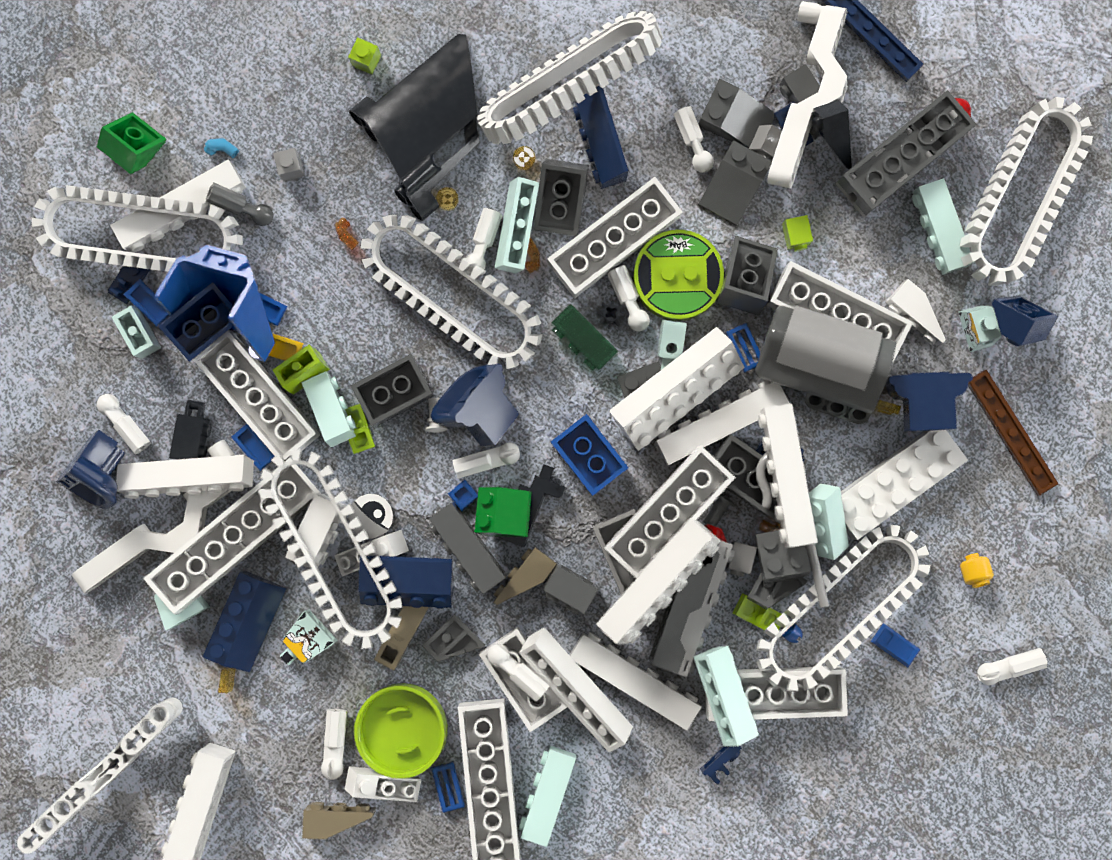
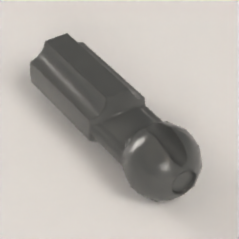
M213 182L208 190L206 202L236 215L242 212L250 215L254 223L259 226L269 225L273 220L274 214L268 205H252L247 202L246 196Z

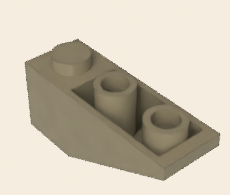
M537 547L533 550L528 548L521 558L524 561L520 568L515 566L507 576L511 580L506 586L501 584L494 593V596L497 597L494 603L498 605L543 583L557 563Z
M403 606L398 615L401 616L398 628L392 625L389 630L391 638L382 643L374 660L395 670L429 607L414 608L412 606Z
M312 802L303 810L302 839H327L372 818L376 812V807H370L369 804L365 803L356 804V807H350L346 803H334L333 806H324L323 802Z

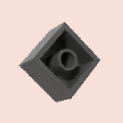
M779 530L755 535L754 541L757 547L756 550L764 584L810 575L811 567L806 545L785 547V544L780 541Z

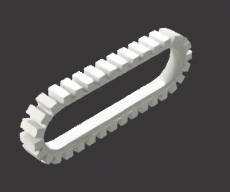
M640 11L638 14L636 12L628 13L625 19L623 16L615 18L616 23L611 24L608 22L602 26L603 30L601 32L598 30L592 32L590 39L584 37L578 41L579 46L576 47L573 44L567 48V54L561 52L556 55V61L553 62L550 59L545 62V68L541 69L538 67L534 69L531 77L527 74L520 78L522 81L520 84L514 82L509 85V91L506 92L503 89L497 93L498 98L489 99L486 102L487 106L481 108L479 111L480 115L477 117L489 142L492 141L493 144H499L501 141L503 144L511 143L514 137L518 141L524 138L523 133L528 132L532 134L537 130L536 125L540 124L543 127L549 123L547 118L550 116L553 119L560 116L561 109L565 111L573 107L572 102L580 103L585 100L584 95L586 93L591 96L597 92V86L603 88L608 85L609 78L613 80L621 76L620 71L623 70L627 73L633 69L632 64L634 62L637 65L644 62L643 56L653 55L656 52L655 48L660 47L661 39H663L662 32L652 13L647 14V11ZM639 35L522 112L501 121L510 112L619 42Z

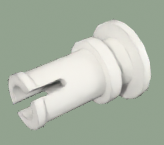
M440 398L428 399L429 418L427 423L430 426L425 428L427 432L439 433L448 430V427L436 424L431 419L432 409Z

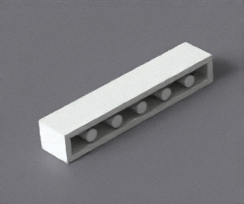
M228 159L160 198L203 203L209 205L208 209H210V205L213 204L206 202V196L213 182L239 194H242V190L247 187L235 166ZM136 210L110 226L123 249L128 252H138L150 241H158L168 231L178 230L184 226L186 221L198 218Z
M766 380L758 385L760 389L753 393L748 389L738 395L739 400L732 403L729 399L718 405L719 410L712 413L709 409L698 415L699 420L691 423L689 419L678 425L679 430L671 433L669 429L659 434V440L655 441L666 465L668 466L692 454L699 446L704 448L758 421V415L761 414V410L764 408L790 404L781 385Z
M792 404L764 408L761 410V414L758 415L760 428H764L765 433L762 443L764 451H768L769 460H767L766 464L768 473L772 474L773 477L771 493L777 499L778 506H775V515L777 520H780L782 527L779 530L780 541L785 544V547L818 543Z
M245 455L118 464L117 492L124 494L125 498L136 499L139 498V495L159 497V494L163 493L170 496H178L180 492L201 494V491L206 490L211 493H221L222 489L243 491L244 488H249L253 485L254 460Z
M545 627L530 635L521 648L520 655L608 752L625 745L633 728L629 721Z
M584 632L582 633L570 653L571 658L576 663L685 730H688L701 708L700 704L697 703L698 698L689 692H686L684 695L678 691L679 686L670 680H667L666 683L658 679L659 674L650 668H647L645 671L639 667L640 662L628 656L626 659L619 655L620 650L609 644L606 647L601 644V638L591 632L588 635Z

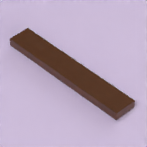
M987 369L973 376L972 381L968 382L969 389L1036 495L1040 496L1058 485L1059 483Z

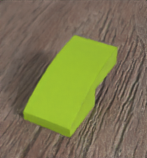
M357 404L345 409L347 416L351 415L356 425V428L353 429L356 437L349 439L353 454L375 447L373 436L361 405Z
M743 593L732 612L763 630H766L782 615L772 608L767 610L747 599V595ZM774 623L777 629L779 630L780 626Z

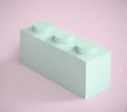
M325 371L303 381L302 385L325 442L330 447H333L356 437L353 430L356 428V425L351 415L347 416L345 409L348 408L344 397L339 396L337 390L340 389V385L336 377H331Z
M820 483L809 493L818 542L815 543V547L819 557L835 560L849 547L840 487Z

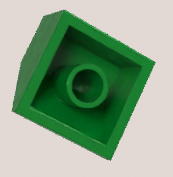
M131 112L103 126L96 147L129 174H133L147 166L165 144L166 138L135 113Z
M479 487L474 533L488 537H528L532 492L501 487Z

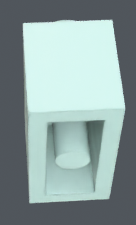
M129 306L112 316L133 356L143 359L161 348L138 308Z

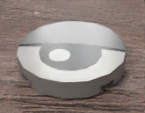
M366 494L360 496L352 503L355 512L348 515V520L350 522L358 516L362 524L359 527L353 528L356 534L365 529L369 539L381 537L389 531L393 524L394 514L392 506L387 499L376 494Z

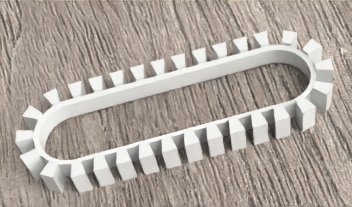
M1055 97L1048 103L1044 99L1031 107L1029 112L1021 117L1018 123L1020 126L1015 129L1012 135L1014 138L1009 141L1006 147L1008 150L1003 153L1000 159L1002 161L998 163L994 171L997 173L992 175L989 181L991 185L986 187L983 193L985 197L980 199L977 205L979 209L974 211L971 217L973 221L968 223L965 229L969 234L961 238L960 247H971V253L961 257L964 266L972 262L976 263L979 268L971 276L977 281L991 274L988 285L998 286L1005 282L1008 284L1023 277L1024 274L1022 272L1032 268L1035 259L1032 258L1038 256L1041 250L1039 245L1044 243L1047 237L1045 233L1050 231L1053 225L1051 221L1056 219L1059 213L1057 209L1061 208L1065 200L1063 197L1068 194L1071 188L1069 185L1074 182L1077 176L1075 173L1079 171L1082 165L1080 162L1085 159L1088 151L1083 149L1092 144L1093 136H1081V132L1091 126L1089 117L1080 122L1077 121L1073 115L1081 107L1075 102L1063 110L1065 98ZM1047 116L1056 117L1064 122L1069 129L1071 136L1070 146L1012 264L1008 268L992 266L982 254V237L1040 120Z
M66 185L68 197H66L62 188L54 187L48 190V194L54 201L50 203L48 200L38 199L34 207L45 211L44 218H32V227L44 228L46 234L36 237L37 241L41 246L47 247L56 243L50 252L55 256L169 272L176 258L73 245L62 241L55 233L53 227V217L56 210L66 202L76 201L209 219L214 221L222 230L224 236L222 249L230 251L232 243L243 245V236H231L229 229L239 225L235 218L227 216L223 221L219 220L225 211L220 207L210 205L209 214L206 215L209 205L203 203Z
M397 215L382 217L387 228L384 229L380 222H373L367 228L376 237L374 241L369 238L362 239L361 248L372 249V258L362 259L365 268L376 265L380 269L372 278L381 283L385 282L387 276H389L390 279L383 286L389 291L397 290L398 285H401L402 287L395 293L401 300L407 299L410 293L413 294L406 302L412 308L419 307L421 301L425 303L417 312L426 317L434 310L436 313L428 320L435 326L441 324L443 318L447 321L439 329L446 334L451 333L454 326L459 329L451 336L452 339L456 342H461L465 335H467L469 339L462 345L464 348L471 351L475 348L476 344H479L481 347L474 353L476 357L481 360L486 357L487 352L492 354L487 365L500 364L501 358H506V369L520 365L516 354L519 353L525 362L535 354L526 346L528 343L536 346L541 343L542 334H531V326H537L541 324L538 315L528 320L523 314L531 305L523 300L519 302L517 308L514 307L512 304L520 298L514 292L508 293L506 299L502 298L501 296L509 289L502 283L497 284L494 291L490 289L497 279L491 275H486L483 282H481L479 278L486 271L480 266L474 267L472 273H469L467 270L475 263L468 257L463 258L460 265L456 262L464 254L457 249H452L449 256H447L445 253L452 247L447 241H440L436 248L434 244L441 237L435 232H428L430 229L423 223L417 224L415 230H412L411 227L416 218L408 215L402 216L400 226L397 223ZM395 229L405 231L519 317L525 328V338L521 347L510 353L494 349L394 273L383 263L380 257L379 248L383 237ZM428 232L426 239H424L422 236Z
M302 449L290 450L293 461L285 463L282 454H278L271 460L279 469L275 473L268 469H264L260 478L272 480L271 489L259 490L261 499L273 495L276 501L275 504L265 507L269 515H272L278 509L283 514L282 517L272 520L276 528L278 529L285 522L289 525L290 529L280 532L283 541L285 542L292 535L296 538L297 542L287 546L290 554L292 555L298 549H302L304 555L294 559L297 567L299 568L305 562H309L311 568L301 572L304 580L306 581L314 574L316 575L318 581L308 585L312 594L321 587L323 588L325 593L315 598L317 604L321 607L328 600L330 601L332 606L322 611L326 620L335 613L337 614L339 619L331 621L329 624L330 628L335 633L343 626L348 633L343 637L342 642L351 646L353 637L356 635L363 637L362 648H372L370 636L377 633L382 643L391 638V634L384 629L386 624L389 623L398 628L401 621V616L390 615L391 608H402L401 597L398 596L389 600L387 594L396 591V587L392 580L384 587L381 585V580L389 578L385 567L377 574L374 572V567L382 565L379 555L370 561L367 559V554L376 551L372 542L364 548L360 546V541L369 538L365 529L356 536L353 533V528L362 525L358 516L349 523L346 520V515L355 512L351 503L342 510L339 507L338 502L348 499L344 490L336 497L332 494L331 489L341 486L337 477L328 484L325 481L324 476L334 473L330 464L320 471L315 464L322 456L311 452L308 462L302 461ZM294 464L308 466L315 471L386 602L387 615L382 624L370 631H360L351 627L345 620L277 494V479L280 473L288 466Z
M890 525L886 529L887 537H883L881 528L878 527L868 534V537L874 543L873 545L865 536L822 576L827 593L881 543L889 542L900 545L907 551L911 559L909 576L808 673L801 676H791L784 673L774 661L773 648L777 639L818 601L815 584L776 619L774 623L780 626L782 630L779 632L775 624L772 623L764 633L773 639L770 643L760 639L756 651H767L768 658L757 661L759 670L761 671L770 666L775 672L767 682L775 687L781 678L788 680L785 692L793 693L798 691L797 681L799 680L803 681L805 691L818 685L811 676L813 673L816 674L820 681L826 678L831 673L830 671L834 670L841 663L840 661L848 657L852 653L851 651L855 650L863 640L872 634V631L876 630L913 592L917 591L923 583L914 578V576L917 575L924 578L929 575L930 565H919L918 559L929 555L926 545L915 551L910 544L918 535L913 531H909L904 539L897 537L900 526ZM807 596H809L811 599H813V601L810 602L809 599L807 598ZM796 605L801 607L803 610L800 612ZM785 614L790 616L793 620L790 622ZM845 643V644L847 645V647L849 648V650L846 649V648H845L844 646H842V645ZM835 653L839 660L833 657L832 655ZM824 662L830 671H828L826 668L822 666Z

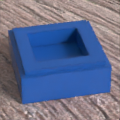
M463 480L448 493L461 511L478 498V494L466 480Z

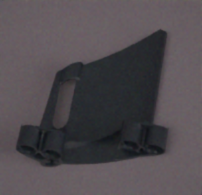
M457 34L376 102L366 96L349 110L352 119L359 126L364 127L366 133L374 142L380 143L399 177V186L394 189L396 196L403 204L409 206L411 212L420 221H424L439 208V204L431 190L479 143L476 123L475 89L466 34ZM464 128L465 146L440 167L436 166L433 161V154Z

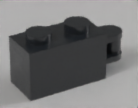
M188 400L184 415L177 414L169 454L170 459L206 458L207 446H205L206 438L211 434L212 426L209 424L210 419L204 418L205 402ZM192 410H198L196 417L191 416Z

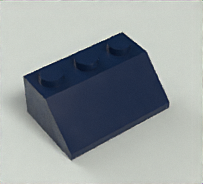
M212 282L158 325V327L190 362L234 326L228 319L234 306Z
M1020 295L998 298L992 302L1001 335L1008 338L1007 342L1018 347L1046 340L1059 317Z

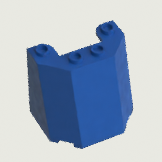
M205 245L199 248L200 252L189 257L183 255L176 258L154 295L160 305L171 316L213 282L234 306L228 317L234 326L229 330L241 334L249 345L248 351L252 358L265 362L275 341L246 255Z

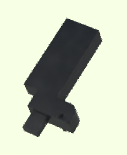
M543 464L540 475H535L530 488L522 484L518 487V490L532 492L528 537L499 538L521 547L526 546L545 494L561 498L566 492L567 487L550 481L555 468Z

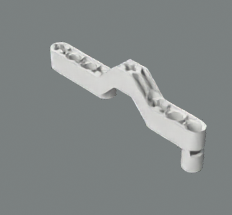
M802 1L800 4L798 22L816 24L807 54V64L814 65L823 79L818 93L798 104H791L769 170L768 184L786 188L792 187L812 126V118H814L813 108L839 100L841 103L843 102L847 90V75L835 59L834 54L845 23L847 8L829 5L821 6L817 3Z
M225 440L217 442L207 450L211 457L235 455ZM222 489L221 493H211L206 490L201 491V494H188L186 492L183 495L187 500L184 521L165 534L152 532L146 524H142L77 569L72 574V577L84 594H86L150 549L175 553L204 529L207 509L230 493L231 490Z
M168 698L151 707L148 714L123 737L110 754L68 789L20 835L17 841L19 850L28 854L43 846L95 795L131 765L142 751L181 714L183 707L180 700ZM149 721H150L151 724H153L154 726H156V730H155V731H152V730L149 729V727H148V722H149ZM141 735L143 738L134 744V739ZM118 759V760H119L118 764H117L116 766H114L113 768H111V767L115 764L116 760ZM83 789L86 790V791L84 792V795H83V796H81V797L76 796V795H78ZM64 803H67L69 805L70 812H67L64 809ZM47 819L53 823V828L47 825ZM37 833L39 836L32 842L33 835Z

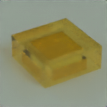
M878 400L874 411L896 416L899 415L901 406Z
M229 667L221 669L218 693L227 694L233 690L236 669Z

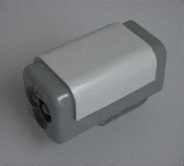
M796 305L794 309L779 306L774 312L755 373L759 378L805 392V404L810 409L855 424H864L868 421L870 415L873 414L892 367L897 342L882 337L881 332Z

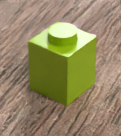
M357 37L348 58L353 67L372 75L381 57V53L377 45Z
M808 215L785 219L782 223L787 250L794 249V252L808 249L807 246L813 242Z

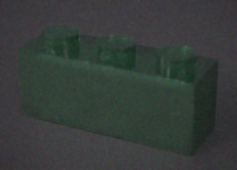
M571 303L551 322V325L554 327L551 331L560 340L564 337L570 343L567 347L576 356L580 353L586 359L583 363L591 371L596 369L600 372L618 354V350Z

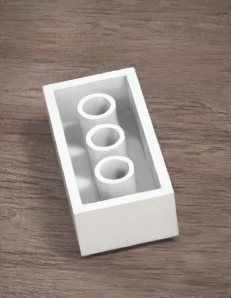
M516 627L482 650L479 656L528 730L532 732L566 709L567 706L550 687L535 702L509 679L510 675L501 667L491 665L488 661V650L495 644H502L507 647L510 656L519 664L524 663L540 677L519 653L527 639L520 628Z

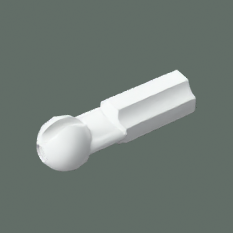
M691 106L681 108L673 115L686 146H691L695 154L692 160L693 167L698 172H708L714 164L713 156L709 152L704 151L701 145L704 137Z
M483 208L473 237L476 245L473 253L467 256L475 263L467 270L469 273H472L473 268L476 266H480L485 270L486 261L484 254L486 249L493 245L503 216L500 212Z
M626 265L609 271L607 275L621 305H626L630 314L628 325L635 331L645 330L649 326L650 318L647 312L639 308L636 301L639 295Z
M103 394L97 401L96 407L98 411L110 419L114 424V429L134 454L142 452L151 444L149 439L129 415L127 416L119 407L120 403L117 397L112 394Z
M509 442L502 446L452 461L457 478L460 479L503 465L514 464L520 458V451L516 444Z
M495 644L488 650L487 658L490 664L495 667H501L510 675L509 679L535 702L548 689L549 685L524 663L519 664L510 656L506 646Z
M1037 648L993 663H984L978 668L977 677L985 685H994L1005 679L1045 669L1048 663L1042 649Z
M327 709L324 755L321 765V772L327 779H336L343 773V754L348 710Z

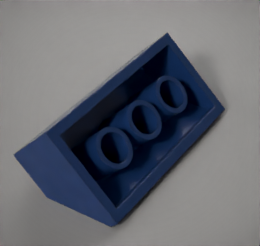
M597 86V92L591 96L586 93L584 95L585 100L580 103L575 101V107L572 110L575 120H579L582 127L579 129L582 142L586 141L588 146L585 152L588 162H592L595 169L592 171L595 184L599 183L600 188L604 189L626 182L629 170L604 90Z
M360 555V604L368 606L386 605L382 594ZM366 555L369 561L375 557ZM379 556L382 565L374 567V572L377 574L385 567L389 574V578L380 581L381 585L384 587L392 580L396 587V591L387 594L389 600L400 596L402 606H412L414 608L435 607L437 609L452 608L454 589L452 559Z
M248 571L239 572L202 657L224 667L251 672L287 588Z

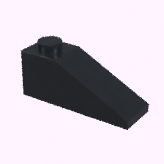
M839 100L813 108V129L820 134L847 169H851L849 110Z

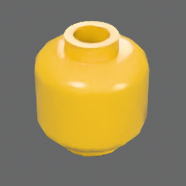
M979 553L965 556L966 560L960 564L965 584L972 585V588L989 585L990 580L994 576L989 559L984 556L979 557Z

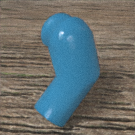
M224 138L209 139L204 147V151L208 155H214L216 151H224L231 158H235L239 153V149Z

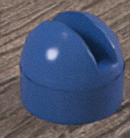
M794 623L782 636L790 643H798L796 639L798 637L802 639L803 632Z

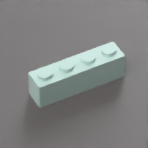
M517 177L510 182L494 269L515 274L524 270L539 182Z
M943 178L915 189L912 200L915 207L920 211V223L924 229L926 228L929 236L927 237V242L930 249L934 250L937 269L941 270L942 275L975 263L972 262L964 266L961 257L971 253L969 247H960L961 238L965 235L945 179Z
M729 646L714 647L694 656L723 745L739 746L759 736Z
M551 745L548 751L544 750L540 764L543 765L541 773H536L533 786L536 787L534 795L529 794L525 808L529 809L527 816H522L518 830H521V839L547 847L573 770L576 754Z

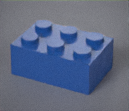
M587 414L551 441L553 447L591 496L595 495L629 468Z

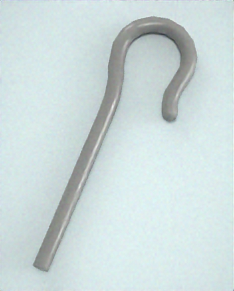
M768 452L759 459L756 467V479L763 495L762 506L766 510L770 509L772 504V493L765 477L766 462L769 460ZM815 543L807 544L806 549L820 607L829 606Z

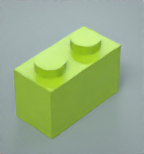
M309 344L275 367L273 372L281 386L294 395L304 388L302 385L303 381L329 371L330 368L320 352Z

